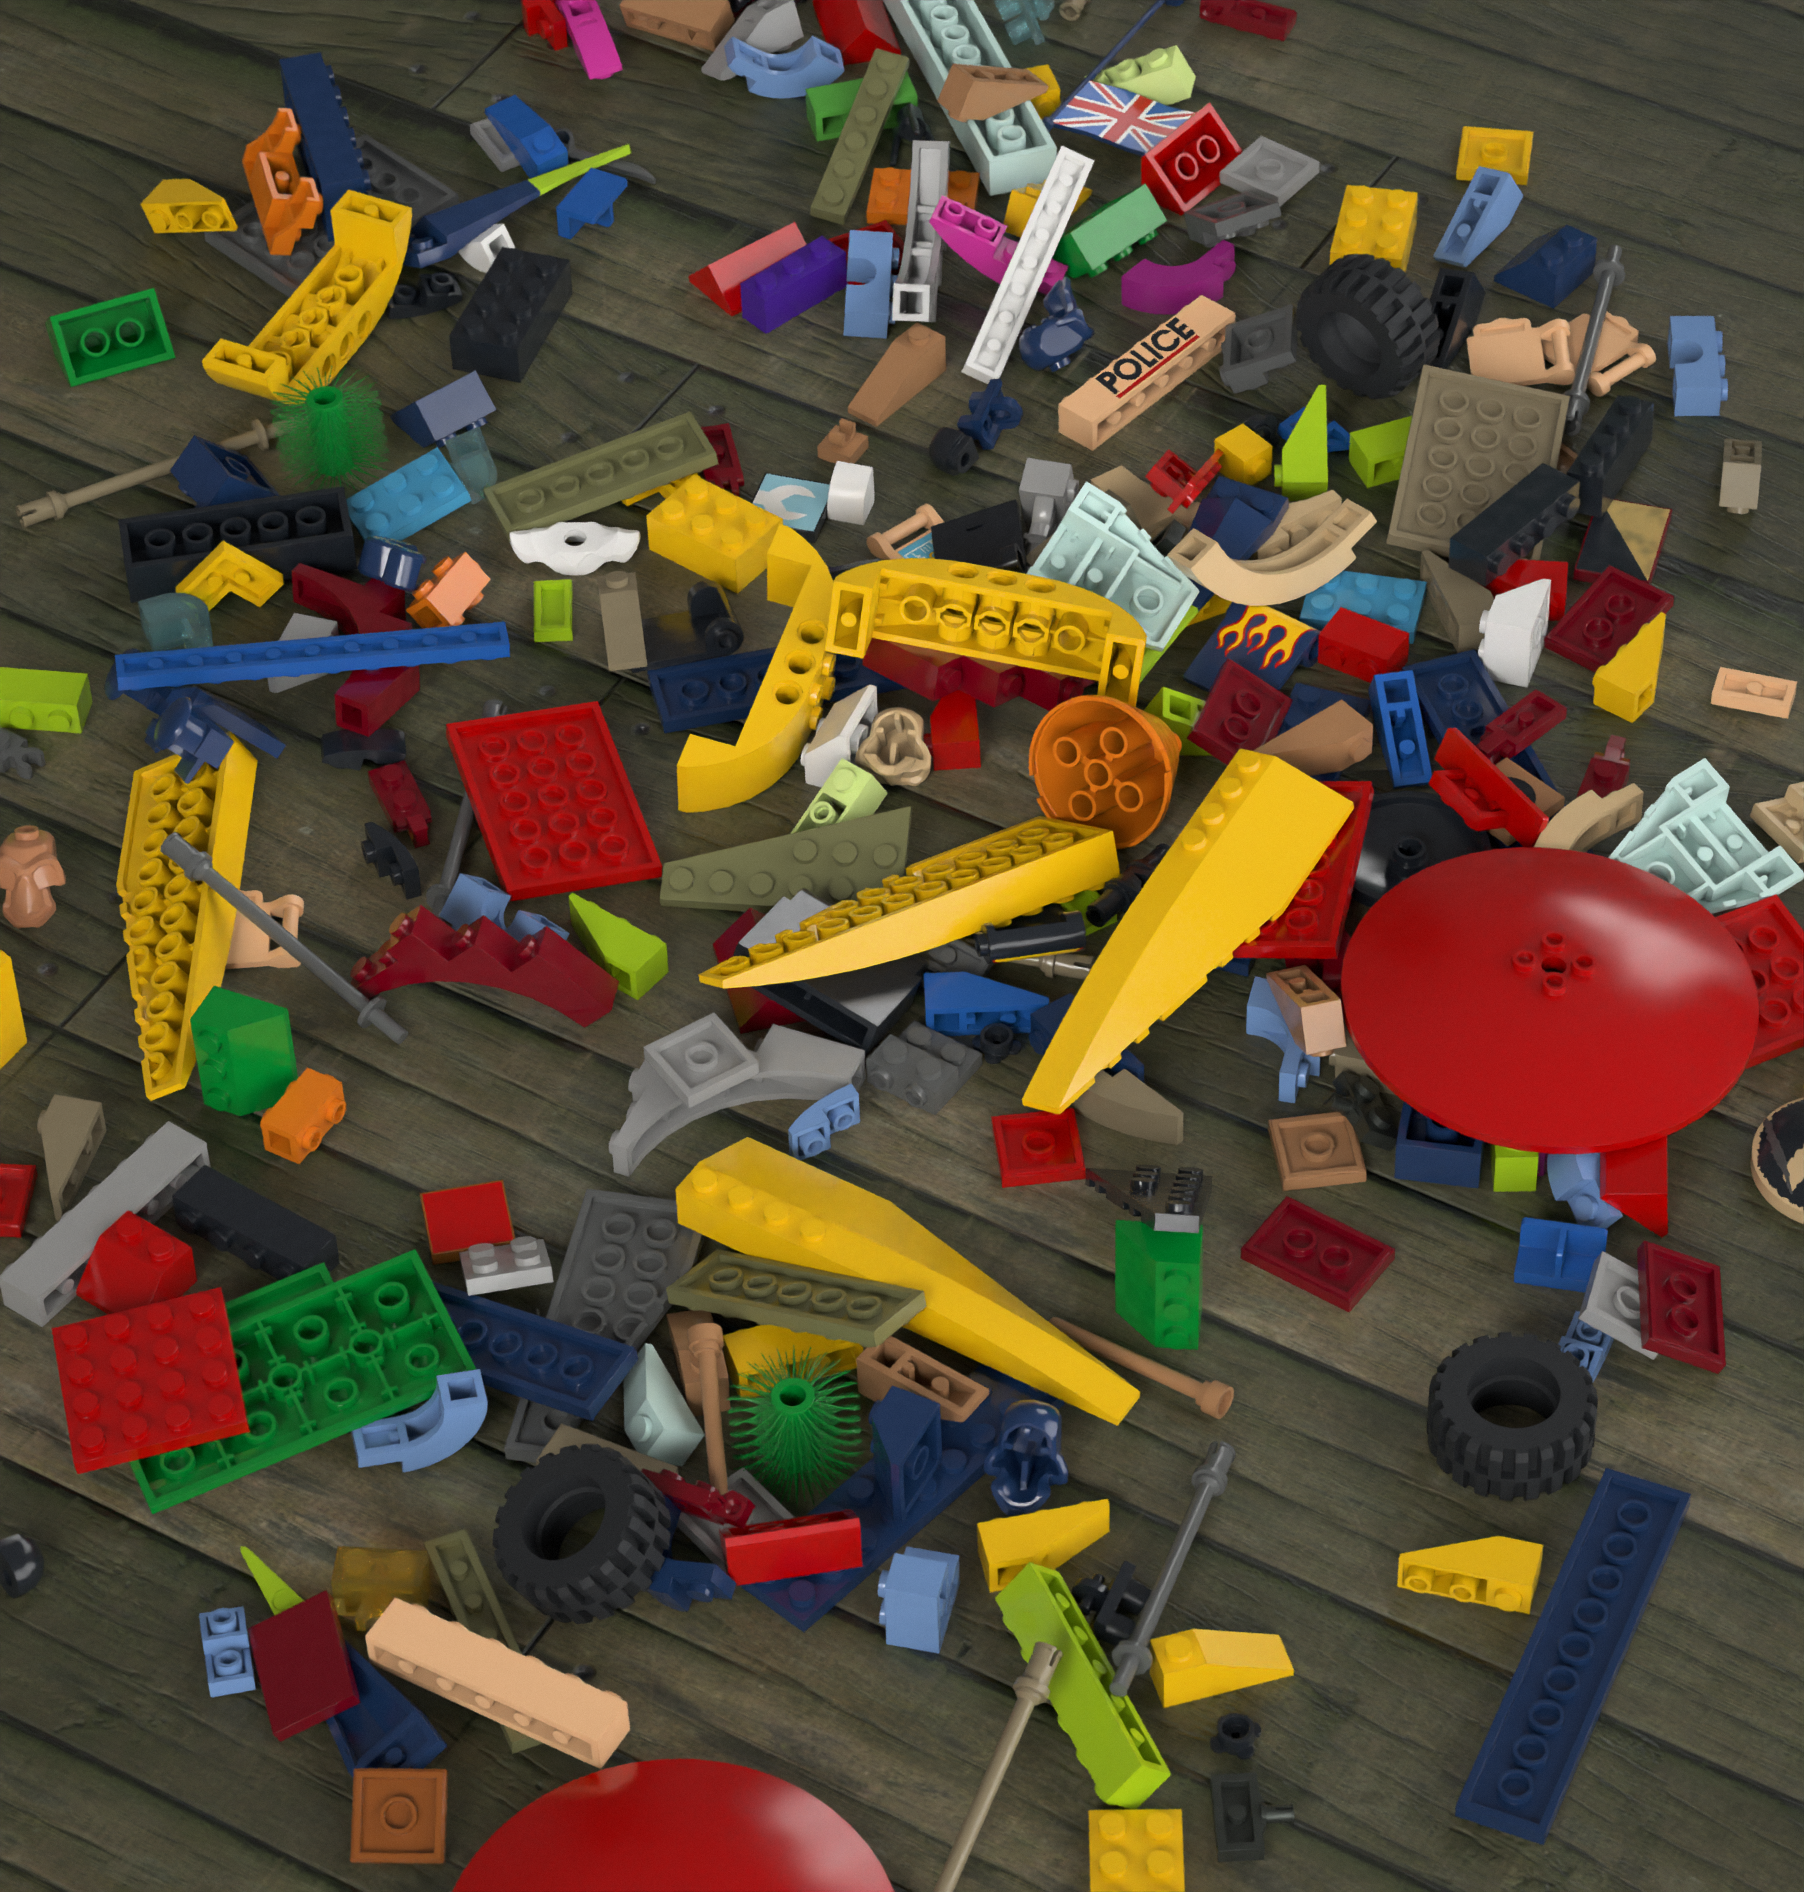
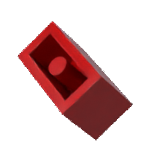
M1342 607L1319 633L1318 663L1369 683L1372 682L1374 675L1400 672L1402 667L1408 662V632Z

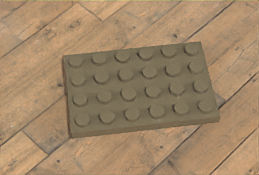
M1423 364L1386 544L1421 552L1429 550L1435 555L1449 558L1450 538L1542 463L1554 469L1557 468L1570 396ZM1543 540L1535 545L1528 555L1520 559L1540 560Z

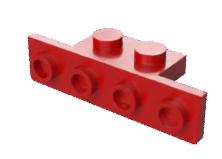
M1218 448L1197 472L1168 449L1145 477L1151 481L1150 486L1157 494L1165 498L1169 496L1174 500L1167 508L1173 514L1180 505L1187 509L1223 467L1217 461L1224 452Z
M1456 727L1448 728L1434 757L1445 770L1434 771L1428 784L1440 795L1441 800L1445 804L1451 806L1464 819L1465 824L1471 829L1485 831L1505 828L1523 847H1534L1539 835L1545 830L1549 822L1548 816Z

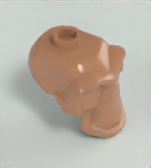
M20 826L13 833H10L0 846V888L6 889L2 912L12 926L18 929L41 927L56 911V903L51 895L50 887L66 884V875L57 859L54 837L47 831L38 830L37 826Z

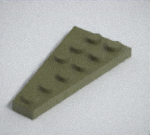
M911 806L664 863L660 904L667 907L747 911L751 907L758 912L768 913L783 896L791 900L803 888L832 905L842 900L858 901L857 892L865 888H883L882 880L892 874L899 875V878L905 876L912 818Z

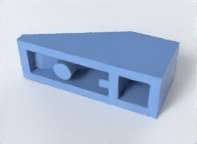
M1482 166L1478 167L1433 255L1435 260L1466 268L1509 225L1524 196L1510 173Z

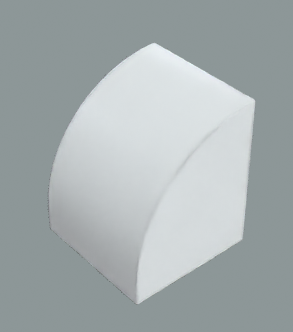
M494 224L458 252L471 266L487 273L502 247L515 248L505 225Z
M837 461L829 487L827 518L864 525L875 501L873 467Z

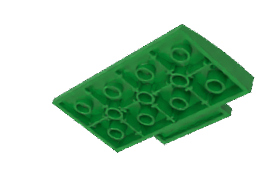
M416 1249L336 1282H333L323 1262L226 1302L250 1432L130 1461L128 1464L153 1515L430 1399L436 1389V1376L477 1369Z

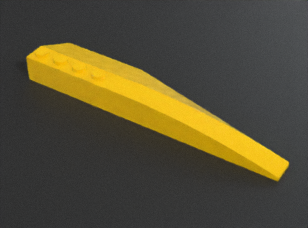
M230 731L226 734L234 743L218 769L204 762L188 784L175 773V768L181 760V757L177 754L134 771L116 886L117 893L123 900V903L119 905L120 915L126 922L123 936L130 950L126 957L132 997L137 1001L138 1008L134 1009L135 1021L141 1028L138 1043L145 1056L141 1064L145 1093L150 1101L186 1087L197 1061L190 1018L213 986L221 988L228 959L237 909L204 881L191 882L184 876V870L167 855H164L160 848L170 834L174 832L179 833L183 839L199 852L206 851L213 858V869L240 891L258 760Z
M1240 748L1149 877L1103 948L1049 1044L1022 1098L1023 1105L1060 1115L1095 1083L1094 1076L1107 1067L1111 1069L1122 1059L1121 1052L1132 1042L1139 1044L1150 1034L1148 1027L1157 1019L1164 1021L1208 981L1207 974L1219 966L1223 968L1233 959L1232 952L1244 941L1247 943L1253 941L1260 934V926L1268 919L1274 922L1282 915L1353 811V802L1276 756Z
M1043 816L1032 818L916 862L905 868L906 876L899 878V875H890L882 880L883 888H865L857 892L858 901L842 900L799 922L800 931L792 932V930L786 929L775 935L776 943H758L748 949L750 957L733 956L698 974L700 983L724 989L829 976L874 966L930 950L981 931L983 923L991 922L994 928L1008 926L1012 923V918L1020 915L1030 916L1039 914L1043 911V906L1051 903L1059 904L1075 899L1074 894L1087 890L1096 891L1103 889L1106 882L1112 878H1117L1120 875L1113 830Z
M746 1137L698 1162L675 1189L678 1224L749 1256L924 1291L926 1307L902 1327L1116 1426L1120 1424L1140 1398V1391L891 1201L763 1143Z

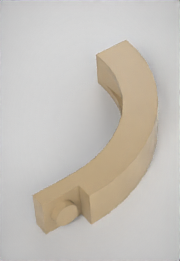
M1346 499L1310 536L1289 550L1269 558L1253 561L1231 559L1225 554L1218 542L1194 528L1167 556L1184 575L1223 599L1249 606L1281 604L1313 592L1345 570L1357 558L1351 548L1377 521L1372 512Z
M1635 783L1618 791H1613L1604 798L1599 797L1593 790H1590L1562 808L1549 821L1545 830L1539 835L1534 847L1574 850L1586 853L1590 848L1607 837L1641 821L1644 792ZM1549 968L1552 972L1562 973L1557 969Z

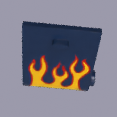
M1232 602L1227 609L1226 617L1182 676L1183 680L1209 692L1222 664L1229 658L1280 691L1298 664L1309 668L1318 661V640L1321 631L1269 606H1249Z

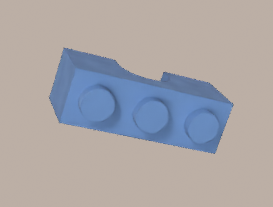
M850 230L847 281L861 282L864 285L846 284L843 336L887 339L888 324H895V321L892 320L893 302H889V298L893 297V284L898 275H891V269L898 270L899 248H892L893 233Z
M1670 316L1667 347L1669 367L1674 368L1672 387L1674 416H1719L1720 402L1727 401L1728 381L1727 379H1721L1725 375V355H1718V353H1722V331H1716L1714 316Z
M460 873L439 915L453 924L451 928L455 931L463 924L470 925L484 915L518 942L528 934L534 935L546 926L564 940H567L570 934L540 914L518 910L513 922L506 928L504 924V911L511 895L482 877Z

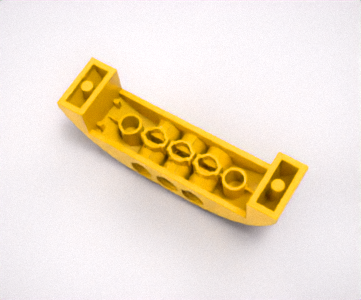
M348 189L331 209L335 245L249 346L225 339H220L202 360L203 368L208 376L221 385L274 401H291L282 397L281 395L283 394L301 396L286 386L309 393L304 386L297 382L298 380L305 386L307 384L313 390L314 386L312 383L314 385L316 383L317 387H320V375L322 386H325V372L327 386L329 375L330 383L368 338L390 301L407 251L411 230L412 208ZM284 395V396H288V397H292V398H296V399H300V400H306L305 398H301V397H295V396ZM280 402L284 404H297L295 402Z
M779 524L767 552V600L794 608L736 746L693 734L689 735L677 763L679 811L686 813L706 812L730 807L751 799L770 788L787 773L798 759L811 730H817V725L823 716V708L821 706L824 699L830 700L836 682V678L833 677L836 653L825 651L834 582L827 565L817 550L788 526Z
M900 558L860 565L835 577L825 651L864 658L871 639L876 638L1099 681L1097 695L1114 698L1136 707L1147 635L1135 618L1119 605L1103 596L1075 585L1045 577L966 562L931 558Z

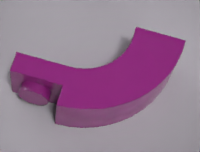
M1222 240L1198 260L1181 266L1159 265L1144 258L1122 276V305L1145 313L1169 315L1177 314L1184 306L1189 305L1201 295L1217 302L1223 298L1224 281L1229 280L1235 271V245Z

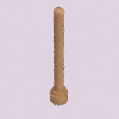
M1053 1317L1048 1321L1082 1348L1196 1399V1404L1201 1406V1411L1216 1419H1221L1232 1404L1234 1397L1233 1387L1220 1381L1214 1380L1212 1383L1209 1381L1201 1383L1063 1319Z
M700 1323L688 1329L689 1350L694 1353V1357L699 1360L710 1485L718 1489L720 1494L723 1495L728 1492L716 1363V1358L720 1355V1350L724 1346L722 1327L717 1324Z

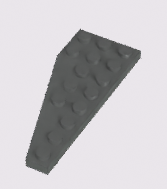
M586 1189L546 1319L635 1347L637 1351L673 1305L668 1301L666 1288L697 1265L705 1236L678 1224L676 1200ZM520 1397L504 1447L506 1459L536 1463L537 1458L560 1424L577 1429L584 1418Z

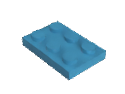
M438 447L346 499L350 520L364 542L371 535L402 541L472 501L467 489Z
M1342 571L1328 583L1306 594L1300 614V621L1322 631L1340 607L1408 632L1409 644H1414L1426 596L1427 582Z

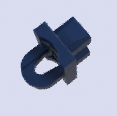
M1000 378L990 379L985 391L972 392L969 398V409L972 414L961 415L957 423L959 431L964 432V435L971 436L973 440L978 439L983 450L993 449L1001 431L1017 427L1023 417V410L1017 403L1018 401L1011 397L1003 396L1001 391L1003 383Z

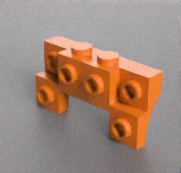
M278 108L277 114L269 128L256 140L246 145L242 159L270 255L291 256L295 241L300 240L301 228L313 229L316 216L320 215L323 210V196L321 193H318L314 178L299 176L292 153L294 146L300 143L301 127L300 124L296 123L292 109Z

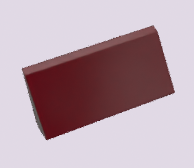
M750 907L713 943V951L718 964L733 957L738 942L765 916L764 914ZM750 986L726 988L740 1034L768 1029L773 1024L783 1026L806 1021Z

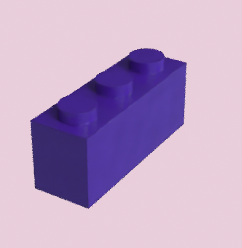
M821 236L740 283L742 317L767 334L842 290L847 284L846 252Z

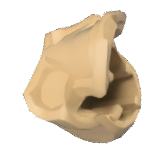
M903 707L888 708L880 711L873 719L870 736L862 742L856 752L855 764L872 774L879 783L891 786H918L927 778L931 768V755L924 743L923 718L916 712Z

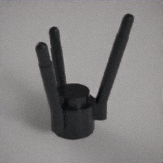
M908 104L897 113V127L892 130L893 142L889 162L890 167L896 166L902 138L913 141L919 140L923 136L927 141H936L932 135L930 125L925 124L923 111L913 104Z

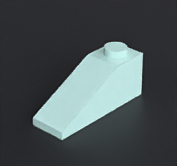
M645 1343L637 1354L638 1361L624 1378V1430L637 1452L672 1465L683 1466L705 1434L652 1344Z

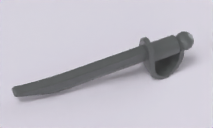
M559 128L554 130L561 142L567 144L564 146L568 150V165L570 162L576 163L599 155L576 149L573 133L569 129ZM617 159L597 167L635 177L653 185L656 184V179L647 170L628 161Z

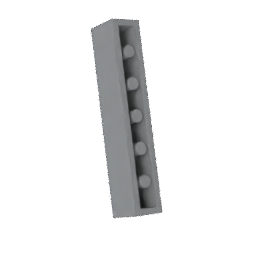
M169 1121L156 1133L151 1134L141 1147L129 1158L122 1160L105 1180L95 1185L80 1203L72 1210L67 1211L56 1225L44 1236L37 1238L20 1258L4 1269L0 1275V1288L4 1305L41 1327L48 1323L77 1296V1286L96 1242L107 1228L127 1210L154 1224L173 1206L172 1195L204 1164L210 1167L206 1142Z

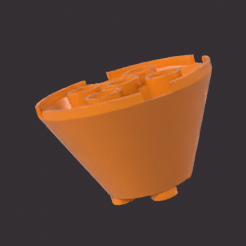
M1082 695L1060 703L1045 715L1036 728L1031 741L1029 776L1034 775L1036 787L1040 797L1036 798L1047 818L1113 830L1116 849L1135 846L1154 833L1166 815L1179 764V752L1182 748V742L1180 737L1173 733L1169 726L1157 716L1117 699L1102 695Z

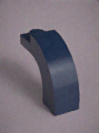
M663 1494L666 1500L665 1507L669 1510L671 1525L669 1528H666L671 1533L669 1547L663 1550L662 1556L665 1557V1561L660 1572L655 1571L651 1576L650 1580L653 1583L646 1591L667 1607L684 1612L689 1611L692 1598L702 1602H712L713 1598L732 1599L736 1582L718 1565L673 1560L672 1540L681 1510Z

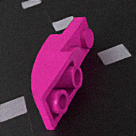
M596 0L555 1L557 9L566 19V29L573 41L575 53L589 79H606L615 72L623 70L614 42Z
M942 195L929 223L959 256L982 274L1000 284L1018 245V242L1003 236L1007 225ZM1052 258L1038 291L1047 295L1058 280L1062 281L1068 266Z

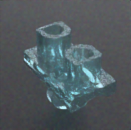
M994 0L996 8L1004 21L1018 14L1020 16L1004 24L1007 34L1014 45L1030 37L1036 46L1045 41L1036 18H1040V20L1048 19L1049 13L1055 5L1054 0Z

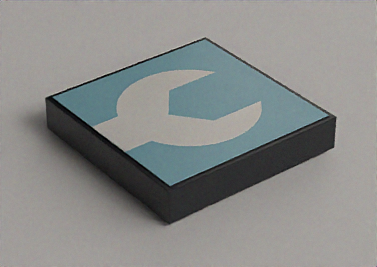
M765 472L751 503L782 518L783 525L796 531L807 542L816 543L827 518L830 484Z

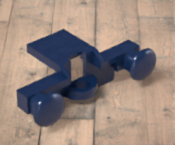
M131 648L122 654L141 653V651ZM115 662L106 677L104 690L108 699L115 700L122 694H125L143 704L148 710L159 715L158 719L152 718L145 730L147 736L144 740L156 753L160 752V750L169 749L181 757L180 762L175 768V773L187 784L191 782L204 762L218 769L234 743L215 723L277 759L286 746L265 725L196 685L154 687L139 691H118Z

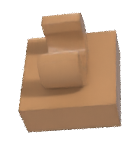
M841 418L839 421L840 426L835 425L817 446L818 458L835 464L837 461L855 464L869 448L868 436L856 432V424L854 422Z

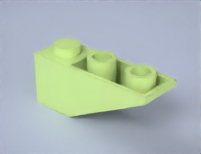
M1175 45L1166 49H1156L1150 54L1134 60L1126 59L1116 66L1102 70L1092 81L1125 89L1167 106L1191 98L1196 76L1178 46Z
M841 758L791 834L873 815L888 793L872 774Z

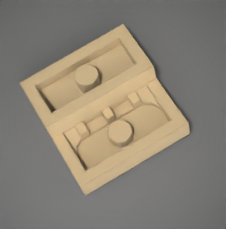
M1804 782L1790 784L1784 798L1755 803L1750 817L1779 846L1781 845L1798 864L1804 862Z

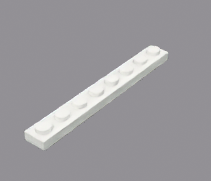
M1061 146L962 373L986 384H989L990 379L1000 378L1094 160Z

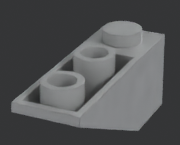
M759 0L748 6L701 68L702 73L719 80H728L737 75L727 65L724 48L731 37L769 54L775 51L786 50L793 45L794 41L804 37L794 0Z

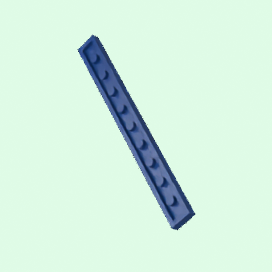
M505 622L120 654L115 655L118 691H139L154 687H181L201 683L219 684L224 681L247 679L255 681L270 677H298L316 673L336 674L341 671L377 670L398 666L415 667L421 664L432 663L452 664L458 661L479 659L494 660L496 658L510 657V645Z

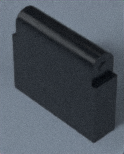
M805 888L801 889L791 900L783 896L738 942L733 956L750 957L748 949L758 943H776L775 935L786 929L792 930V932L800 931L799 922L832 906V904ZM913 954L874 966L829 976L750 987L846 1045L864 1050L866 1056L909 1010L924 977V973L928 969L929 962L917 954Z

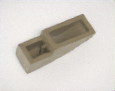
M1126 1069L1121 1070L1113 1077L1104 1070H1101L1094 1076L1095 1083L1069 1106L1074 1108L1077 1113L1096 1123L1127 1135L1178 1145L1183 1141V1112Z

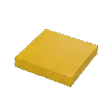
M1463 126L1456 180L1472 181L1478 167L1482 166L1510 173L1516 184L1527 185L1533 132Z

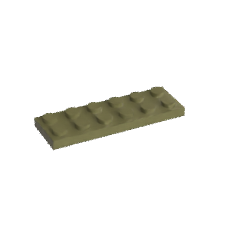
M690 411L483 489L487 504L510 543V532L529 530L535 527L545 528L558 522L569 521L624 499H630L635 495L656 487L667 485L672 481L693 473H699L704 469L717 465L718 460L715 450Z
M720 1249L715 1250L666 1288L670 1304L688 1307V1309L693 1311L703 1310L721 1314L726 1318L736 1317L755 1321L759 1325H774L788 1328L793 1332L812 1333L825 1336V1338L830 1340L840 1339L859 1343L863 1347H877L883 1344L889 1336L903 1325L909 1323L915 1315L926 1307L925 1294L921 1290Z

